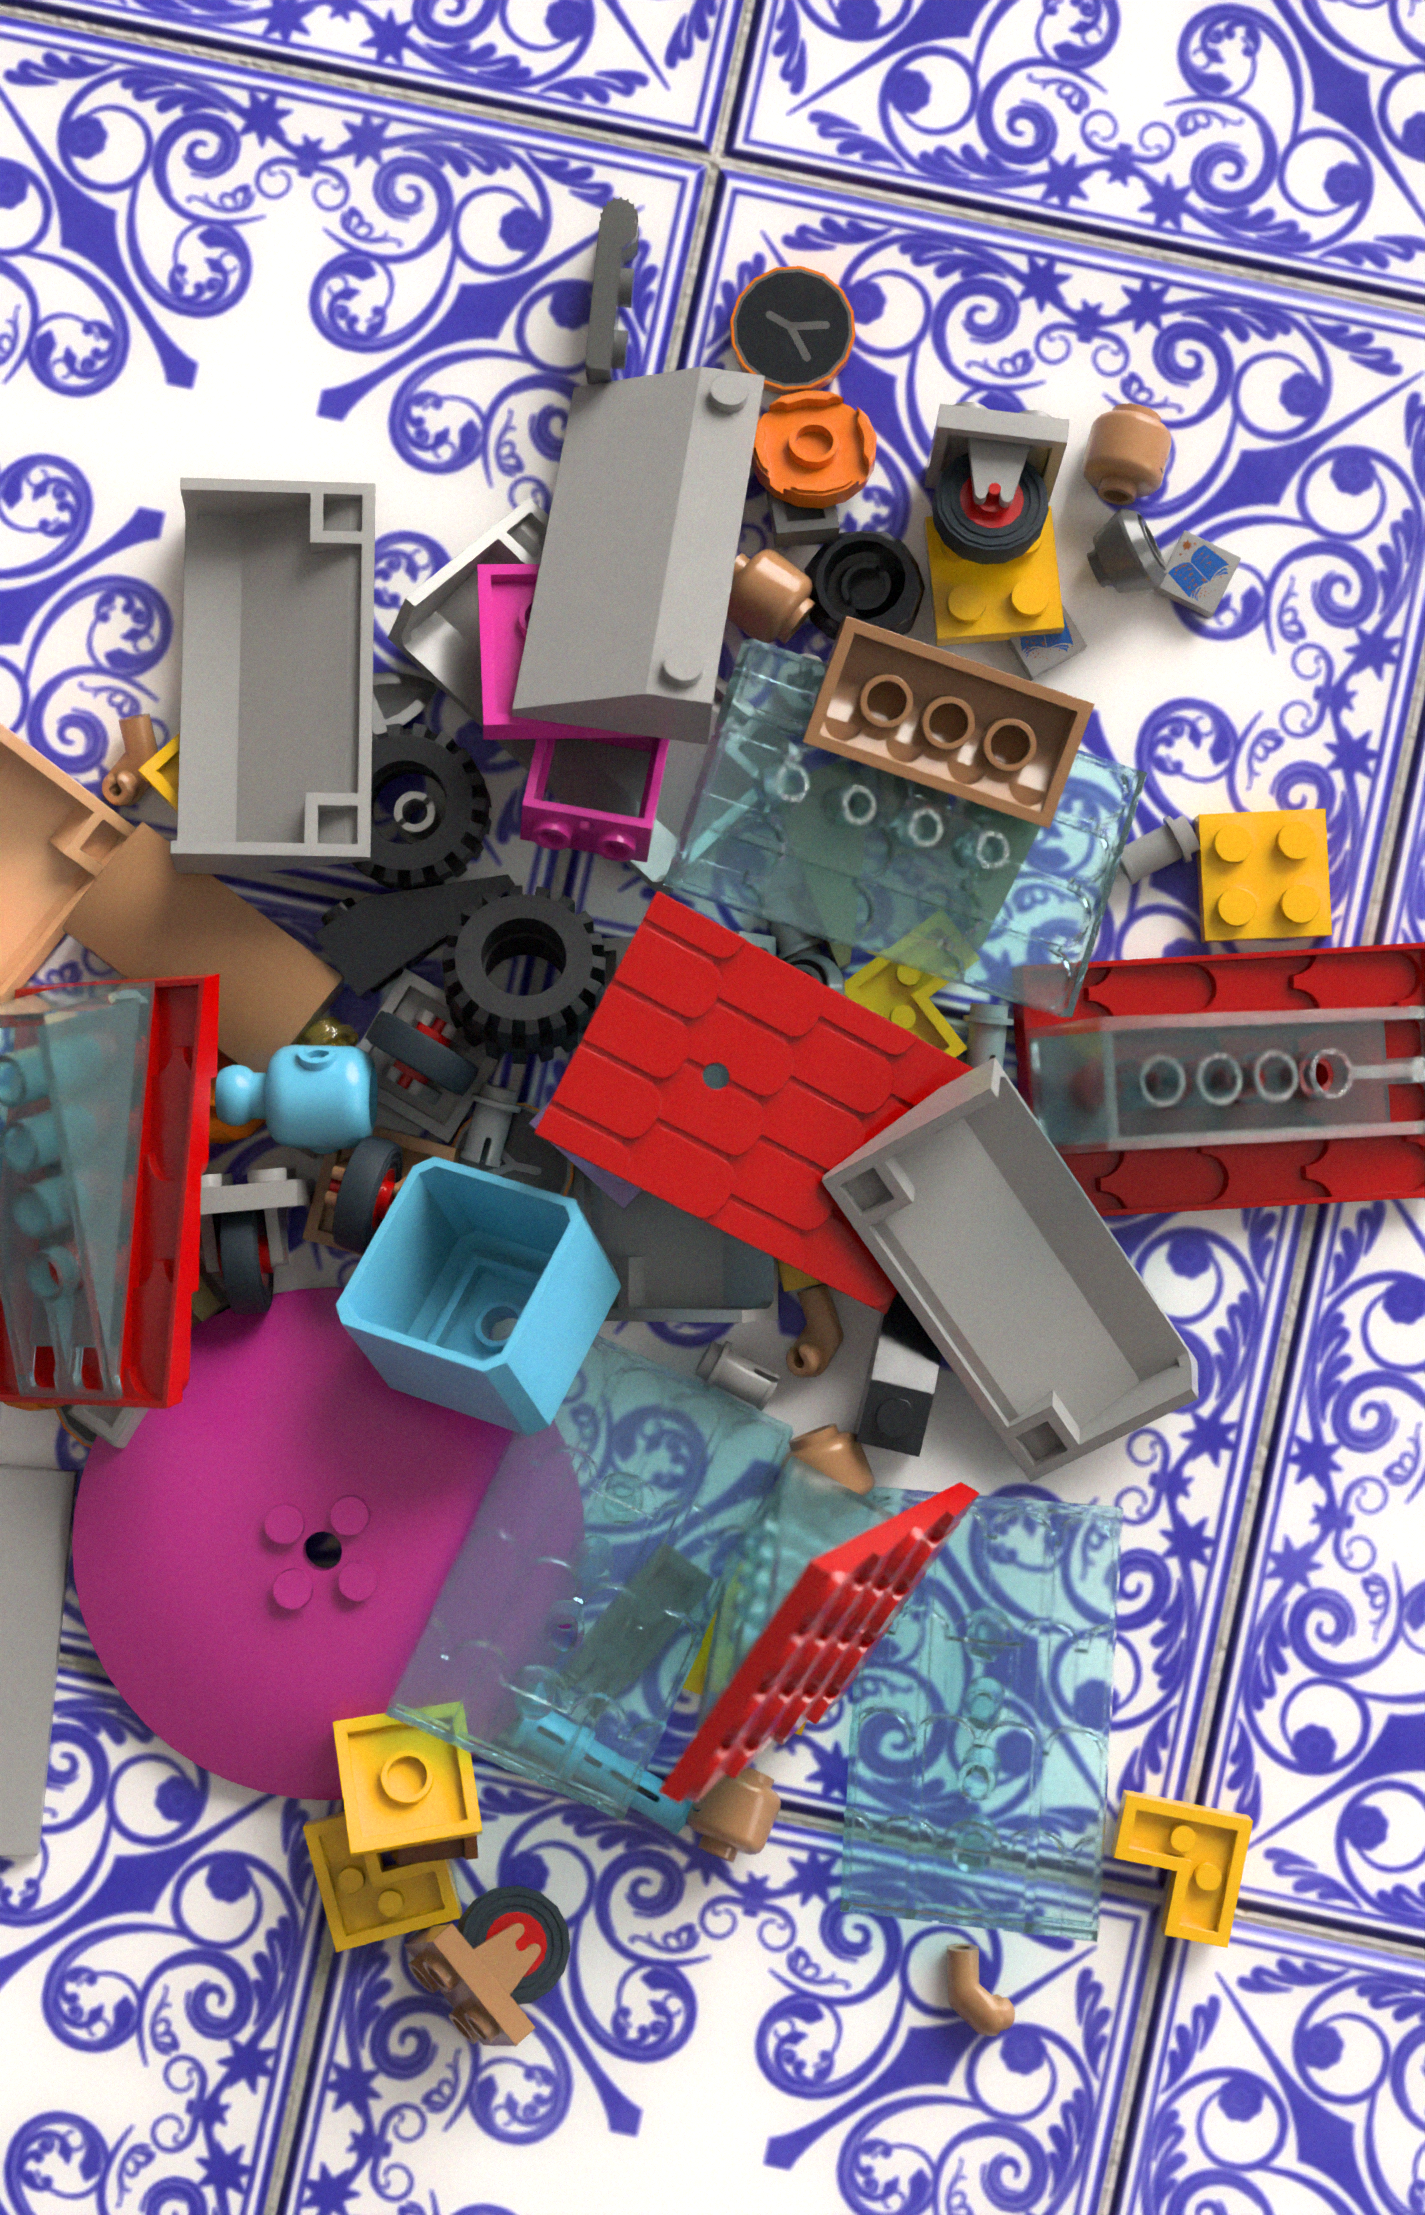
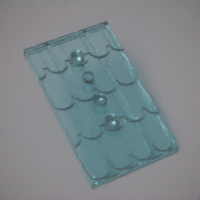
M756 639L742 640L734 665L735 669L733 674H731L715 723V731L711 736L694 788L695 793L691 798L674 850L675 855L672 857L663 885L839 945L858 949L955 984H962L1034 1010L1044 1011L1059 1017L1072 1018L1148 773L1078 749L1052 823L1048 829L802 742L826 663Z
M596 1335L550 1426L529 1436L515 1431L512 1432L387 1704L385 1715L409 1726H415L418 1730L465 1751L478 1754L479 1757L530 1780L534 1779L543 1786L588 1806L592 1805L597 1810L623 1821L666 1729V1722L700 1651L704 1635L752 1534V1527L781 1467L782 1459L787 1453L788 1442L794 1434L793 1426L712 1388L708 1389L703 1384ZM570 1624L572 1627L569 1629H562L558 1626Z
M874 1487L865 1496L862 1533L940 1492ZM978 1495L966 1515L960 1520V1524L931 1567L926 1571L927 1573L853 1682L847 1804L844 1812L840 1911L867 1915L875 1913V1916L926 1922L934 1920L942 1924L993 1930L1001 1928L1003 1931L1060 1938L1061 1936H1068L1069 1939L1097 1942L1101 1916L1124 1507Z

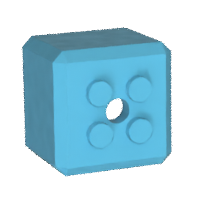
M434 1156L412 1167L337 1301L336 1307L342 1325L390 1388L529 1436L550 1426L621 1288V1284L614 1266L575 1199ZM507 1318L518 1320L510 1337L501 1341L489 1340L490 1331L496 1323Z

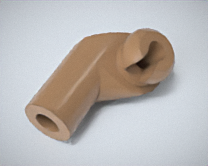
M149 713L118 720L125 753L102 782V793L105 799L115 806H131L136 804L151 787L140 776L138 771L159 752Z
M824 1283L797 1292L807 1324L794 1345L788 1350L786 1364L789 1371L799 1378L817 1377L828 1368L844 1339V1332L830 1291Z
M964 1943L947 1946V1986L950 2006L978 2034L996 2036L1000 2031L1009 2029L1015 2019L1013 2004L1007 1997L1002 1998L1000 1995L990 1994L979 1984V1947Z

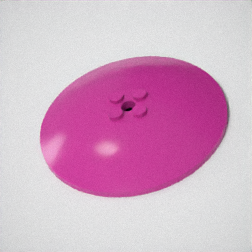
M343 1287L305 1288L273 1294L271 1307L266 1312L243 1315L236 1314L229 1308L191 1328L190 1378L188 1386L183 1390L182 1402L168 1409L149 1408L125 1449L114 1447L97 1435L81 1476L74 1510L72 1537L73 1568L80 1610L90 1641L100 1662L125 1702L155 1734L171 1748L198 1766L242 1786L260 1792L297 1799H343L333 1721L463 1700L471 1755L485 1747L518 1716L532 1700L550 1673L565 1643L576 1611L584 1567L585 1529L582 1499L577 1475L566 1442L555 1420H552L549 1427L527 1436L390 1388L341 1323L336 1303L345 1289ZM328 1532L339 1540L342 1555L337 1564L331 1567H319L309 1560L306 1554V1543L312 1534Z

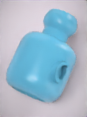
M283 1046L270 1058L267 1073L253 1072L243 1065L227 1066L218 1072L215 1088L216 1114L220 1121L230 1126L244 1125L252 1119H266L270 1136L275 1142L284 1147L309 1148L311 1151L319 1154H331L340 1149L356 1148L363 1138L373 1135L376 1123L378 1088L375 1063L368 1052L353 1046Z

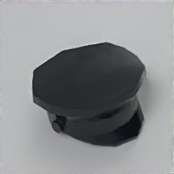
M878 531L839 533L838 541L836 543H825L804 569V574L812 581V591L809 598L816 603L809 615L810 621L828 638L835 640L843 616L855 618L902 636L912 630L920 610L925 584L917 561L900 539L894 538L887 532Z

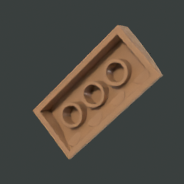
M843 616L802 742L1049 829L1095 704L855 618Z
M142 821L83 895L63 925V931L125 979L220 973L218 1051L235 1065L247 1066L253 1072L267 1073L268 1064L273 1054L283 1046L298 1045L344 991V977L213 875L177 873L170 854L171 843Z

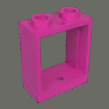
M657 737L576 738L651 752L639 817L636 818L545 801L558 739H536L522 804L520 839L535 842L537 845L551 850L570 848L597 853L608 860L616 862L635 860L647 863L671 740Z

